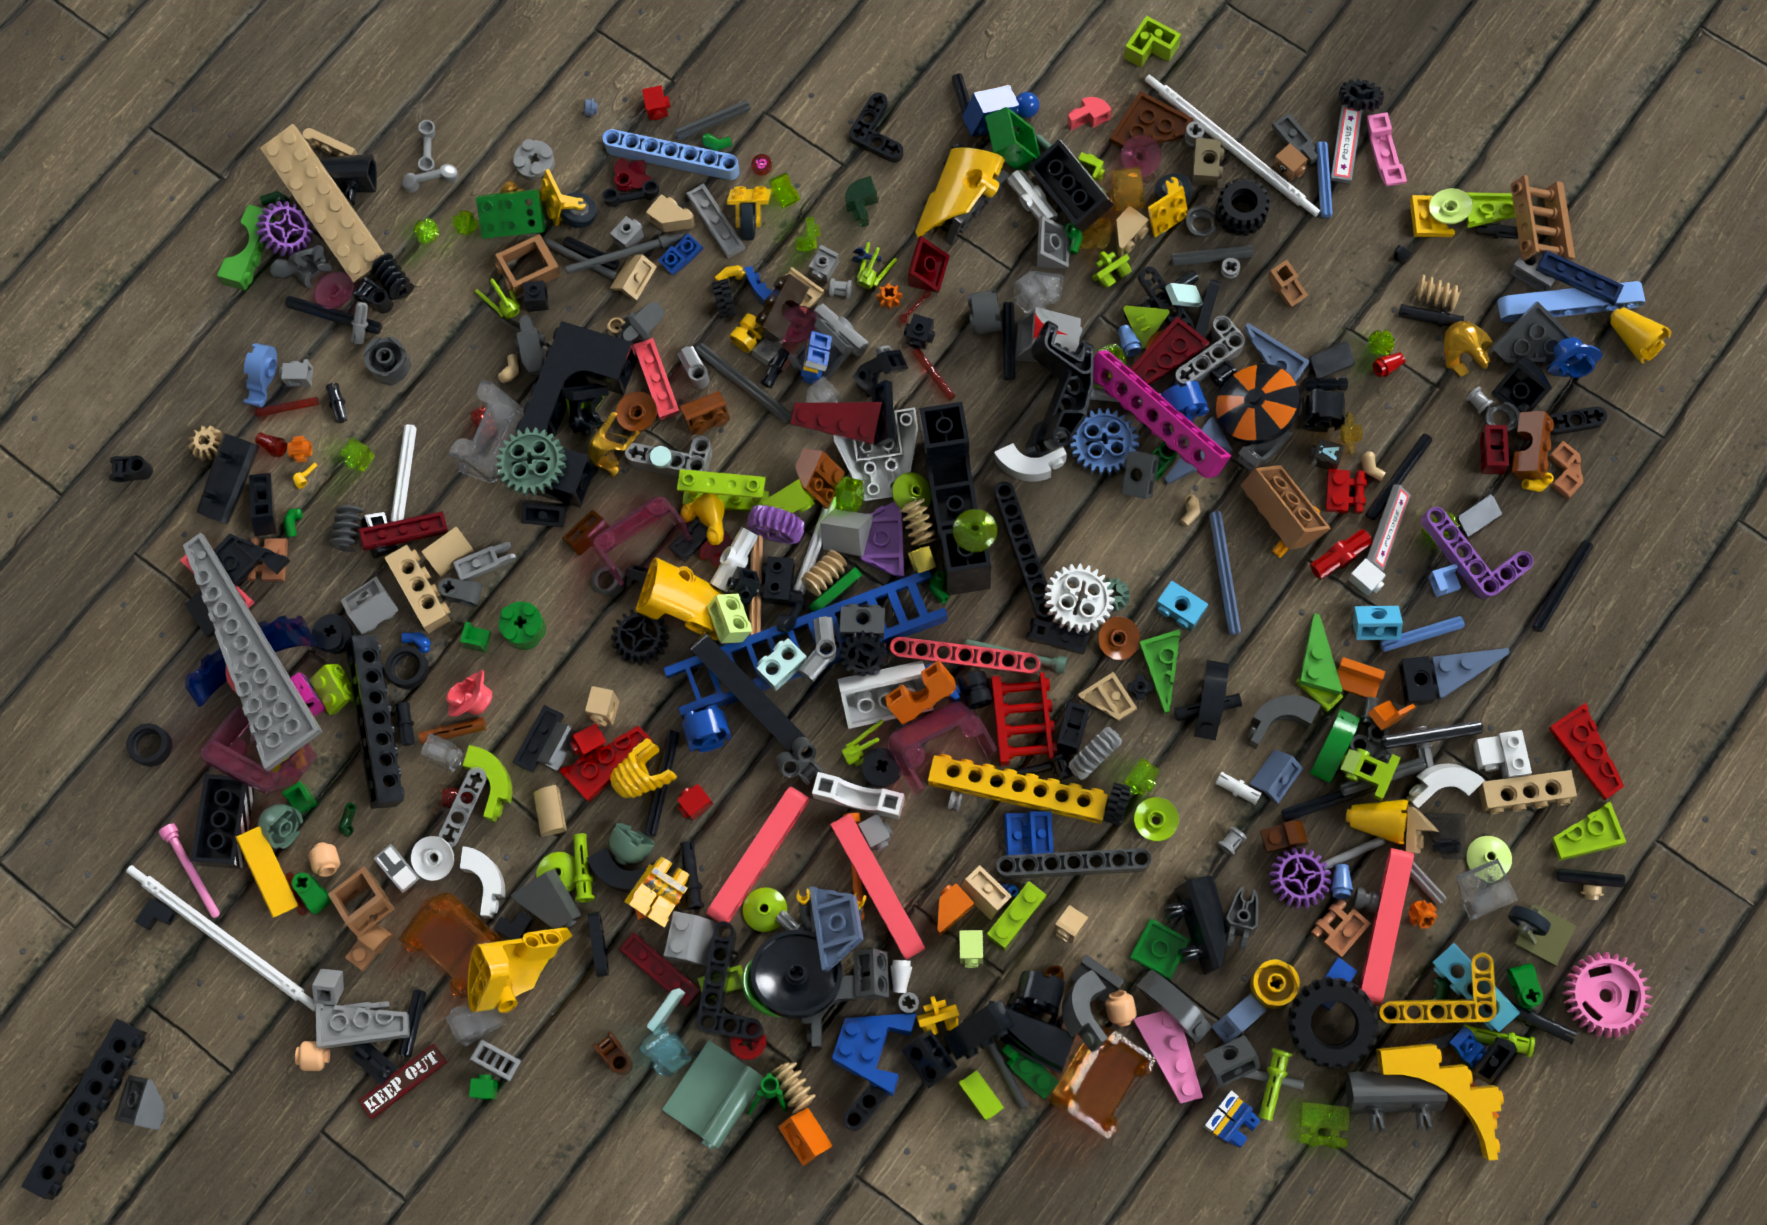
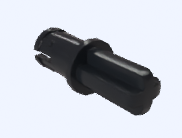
M1500 222L1477 226L1476 235L1493 236L1495 239L1498 237L1518 239L1517 227L1500 225Z
M780 348L772 363H768V369L760 381L762 385L772 389L777 377L783 372L782 367L790 354L788 350Z
M334 382L333 388L332 383L326 385L330 399L329 407L333 410L336 422L344 423L348 420L344 406L346 403L345 399L342 398L339 384Z
M410 703L396 704L398 715L397 727L400 730L402 746L414 745V721L411 719Z

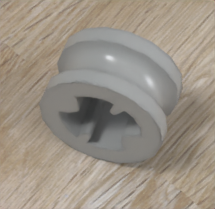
M1234 258L1225 259L1221 267L1222 276L1227 279L1236 278L1240 270L1239 261ZM1227 266H1229V267H1233V266H1234V267H1235V268H1234V271H1232V270H1228V271H1227V270H1226V269H1227Z
M952 790L948 810L953 808L956 812H959L963 797L962 792L956 794Z
M906 992L899 998L901 1011L906 1014L916 1012L919 1007V1000L914 993ZM910 997L912 1001L915 1000V1005L912 1004V1009L902 1005L903 1001L906 1002L905 998Z

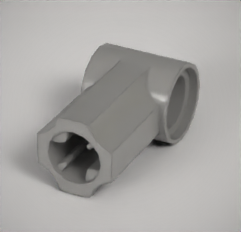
M687 346L681 349L677 356L693 387L696 389L706 388L710 382L709 375L694 347ZM699 374H702V375H703V376H702L701 378H699V379L695 378V377H696L697 375H699Z

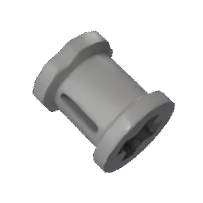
M1194 121L1187 125L1184 140L1189 147L1194 148L1196 138H1203L1205 131L1203 124Z
M831 278L829 297L838 295L846 296L847 299H850L852 280L842 282Z
M1480 386L1475 388L1465 398L1467 402L1470 401L1475 406L1479 415L1484 413L1494 403L1492 399L1489 400L1481 392Z
M1231 826L1229 828L1230 832L1217 845L1227 854L1234 856L1236 848L1242 841L1245 842L1247 838L1240 830Z

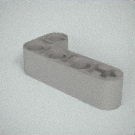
M1218 316L1214 319L1211 336L1216 343L1176 371L1174 386L1179 384V387L1186 386L1185 382L1197 381L1200 383L1210 376V371L1217 370L1224 365L1223 363L1226 360L1230 362L1241 354L1245 338L1228 317ZM1222 326V327H1224L1226 330H1225V331H1220V330H1218L1216 327ZM1230 342H1236L1239 346L1234 347L1230 345ZM1218 353L1222 355V358H1215L1213 354ZM1203 365L1206 369L1200 370L1196 366Z
M698 436L692 441L689 454L670 450L672 455L670 465L660 469L653 466L650 460V453L655 447L632 443L625 450L626 458L631 467L679 477L680 469L692 470L696 465L702 466L698 471L708 472L713 453L709 439L704 436ZM700 446L707 447L705 451H697ZM675 461L682 462L677 467L672 466Z

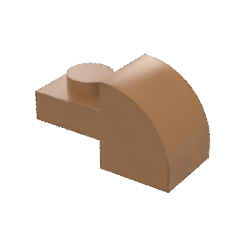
M1285 260L1269 271L1268 279L1273 291L1280 294L1290 309L1306 298L1308 294L1297 280L1299 276L1288 260Z
M376 923L360 937H356L358 941L345 958L365 972L376 955L383 952L394 935Z

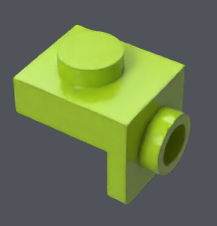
M1081 152L1078 158L1079 162L1089 174H1092V178L1096 183L1097 181L1101 182L1105 174V170H1103L1104 161L1097 159L1092 154Z

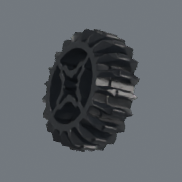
M631 609L630 616L627 617L623 613L622 617L624 620H616L619 627L612 628V631L616 633L611 635V639L615 641L612 647L617 649L615 652L617 656L622 655L621 659L624 662L629 659L630 665H634L636 660L639 666L643 665L644 660L650 665L652 657L656 661L659 660L657 653L664 655L665 652L661 647H668L669 645L665 641L670 639V635L666 633L669 630L668 626L664 625L665 621L663 618L653 620L640 613L635 614ZM639 623L636 628H630L632 625ZM648 624L653 625L657 629V638L648 633ZM640 634H643V635H644V638H643V639L641 638V640H637L636 637H637L638 635H639V636H640ZM624 636L633 641L632 651L624 646ZM645 646H651L649 649L642 651Z

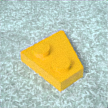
M1412 195L1410 198L1414 237L1452 238L1455 235L1454 229H1450L1447 224L1435 220L1430 213L1429 206L1433 196Z

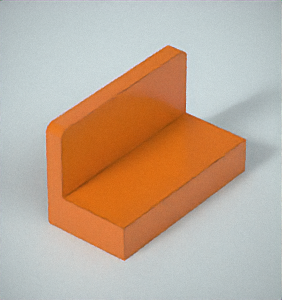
M1345 657L1341 659L1337 669L1342 690L1364 698H1376L1379 685L1386 672Z
M1389 700L1374 707L1368 714L1382 731L1399 722L1416 706L1411 704L1398 711Z
M805 1108L789 1117L778 1127L802 1166L810 1163L818 1155L832 1147L830 1140L809 1108Z

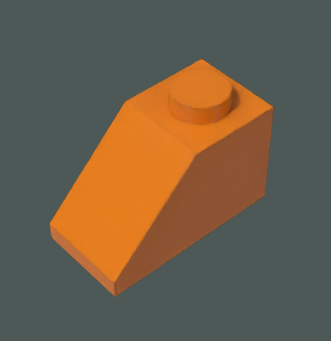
M957 883L953 886L949 884L940 892L942 896L939 898L937 927L940 936L974 907V902Z

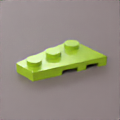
M1466 192L1472 200V211L1466 218L1467 228L1515 217L1512 193Z
M1608 802L1599 810L1592 812L1577 824L1570 826L1553 837L1552 843L1559 861L1623 846L1626 844V839L1612 804Z

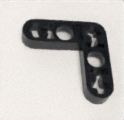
M880 92L874 93L851 127L850 140L854 145L887 161L899 162L904 155L903 146L899 142L874 131L888 107L886 95ZM881 100L882 104H878L875 111V102ZM871 115L874 117V120L871 123H866L863 118ZM862 130V136L856 138L855 134H859ZM880 140L882 145L880 147H873L871 142ZM895 149L898 150V153H894V155H891V151H895Z

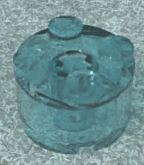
M663 1023L642 1040L643 1044L640 1046V1050L647 1058L649 1056L655 1062L653 1067L660 1076L664 1074L671 1077L690 1062L692 1056H686L689 1050L675 1032L670 1034L667 1031L670 1027Z

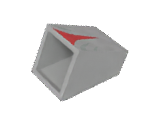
M1035 307L1017 321L1015 360L1037 362L1031 355V349L1042 326L1048 320L1058 325L1054 344L1058 342L1062 348L1067 347L1069 353L1071 351L1075 352L1082 334V327H1080L1081 318Z

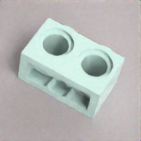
M789 638L784 642L780 641L773 648L774 652L768 657L764 656L757 663V673L775 691L782 687L807 659L806 655ZM787 652H792L794 657L790 660H785L783 655ZM770 667L778 668V672L774 675H769L767 670Z

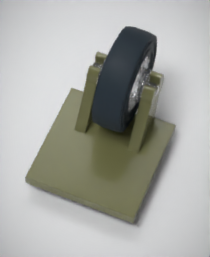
M1536 904L1533 906L1529 905L1528 908L1515 905L1511 908L1508 915L1509 920L1518 926L1517 931L1520 932L1514 944L1557 966L1576 926Z

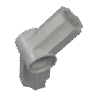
M825 616L813 619L816 649L798 669L809 681L814 682L826 666L836 658L837 651L832 617ZM824 647H829L832 649V652L824 655L821 653V650Z

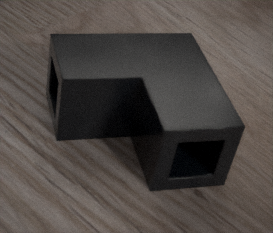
M150 898L135 922L151 931L158 919L170 925L178 913Z
M520 911L513 923L500 917L494 929L511 940L520 939L527 933L534 919Z

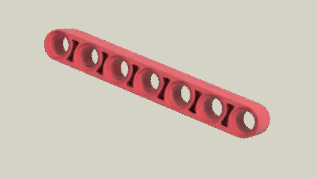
M896 637L890 644L891 652L895 656L905 659L928 662L939 660L944 664L1022 674H1035L1041 667L1039 658L1032 653L906 637ZM899 642H905L906 650L903 653L896 652V645ZM920 645H927L928 652L924 656L917 654V648ZM943 647H947L950 652L949 656L945 659L940 658L938 655L939 650ZM964 650L971 652V658L968 661H961L960 653ZM985 653L993 655V660L989 664H983L981 661L982 655ZM1008 655L1013 656L1015 659L1011 667H1006L1003 664V659ZM1029 658L1035 659L1037 663L1036 667L1032 670L1025 668V661Z
M792 786L787 789L709 906L706 915L718 923L731 921L810 800L808 796Z
M849 813L831 823L830 825L904 959L907 960L925 950L920 937L851 814Z
M1390 848L1380 888V902L1374 916L1359 988L1364 990L1373 1005L1381 1006L1383 1002L1414 859V853Z

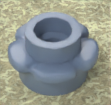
M593 98L591 100L585 99L584 115L592 118L593 114H597V102H594Z

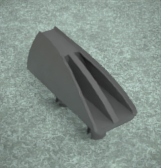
M1348 1072L1346 1077L1348 1113L1369 1114L1370 1132L1372 1133L1375 1132L1376 1122L1379 1132L1385 1131L1383 1113L1415 1112L1417 1130H1422L1424 1121L1426 1131H1430L1433 1127L1429 1111H1443L1447 1103L1448 1095L1444 1090L1417 1079L1400 1075H1383L1376 1072Z

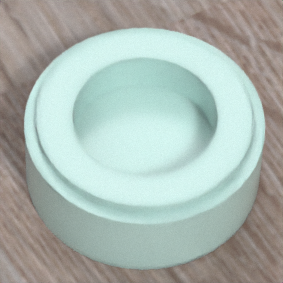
M658 446L651 451L650 460L653 466L662 469L670 465L672 455L668 448Z

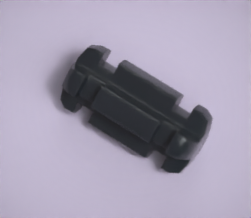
M1455 838V840L1440 839L1439 842H1436V840L1432 841L1434 853H1437V851H1440V853L1453 852L1455 849L1459 851L1461 848L1458 838Z

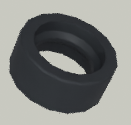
M410 646L399 647L387 657L385 672L390 681L397 687L406 690L414 689L427 679L429 663L418 649ZM405 656L415 657L420 666L418 673L409 680L400 679L395 673L396 663Z
M151 723L141 724L129 734L126 742L127 752L133 760L143 766H158L169 757L172 750V739L168 732L158 725ZM148 733H156L161 738L160 749L151 757L141 756L137 748L140 739Z

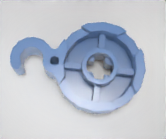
M255 343L252 345L254 348L252 353H247L244 363V373L248 374V378L245 381L247 389H249V397L244 399V403L263 407L267 399V387L272 382L276 372L277 352L272 346Z

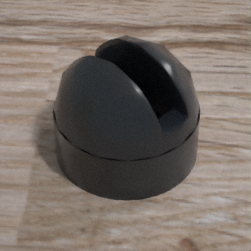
M1398 245L1393 253L1394 259L1401 263L1406 262L1412 255L1411 252L1401 245Z

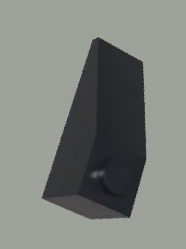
M271 473L249 475L251 520L255 536L277 534Z

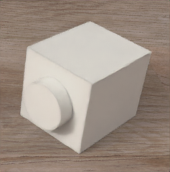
M1365 558L1351 573L1348 580L1365 595L1369 596L1372 592L1377 593L1384 586L1382 581L1386 575Z
M1499 736L1477 739L1472 744L1478 770L1485 769L1486 772L1496 771L1505 762Z

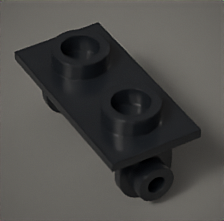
M371 1043L352 1046L353 1054L350 1057L381 1085L398 1068Z

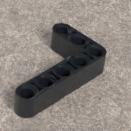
M723 921L718 923L713 931L697 1016V1026L706 1035L758 1042L765 1033L763 1025L757 1019L723 1013L737 937L733 926L729 922ZM723 929L731 930L727 938H720V932ZM719 951H726L727 955L724 960H716V954ZM716 973H721L722 980L718 983H712V976ZM710 996H718V1002L715 1005L709 1006L707 1004ZM713 1018V1026L708 1029L704 1028V1020ZM728 1022H736L734 1031L727 1032L725 1030ZM752 1025H757L759 1027L758 1033L754 1036L748 1035V1028Z

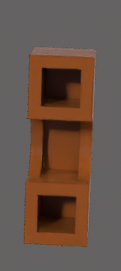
M1546 411L1520 412L1517 432L1524 440H1533L1527 450L1514 452L1512 472L1519 480L1545 478V471L1549 467L1547 455L1548 451L1551 450L1550 432L1554 428L1553 419L1550 418Z

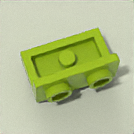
M340 664L324 665L309 679L329 715H335L348 702H353L351 682Z

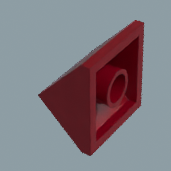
M919 236L908 270V286L938 293L950 255L924 237Z

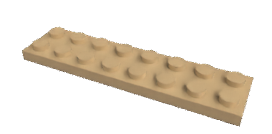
M291 124L260 147V149L351 280L356 283L372 272L373 262L383 255L384 252L297 127Z

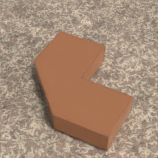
M1562 441L1549 455L1548 459L1564 471L1551 487L1568 500L1583 484V474H1581L1580 454L1566 442Z

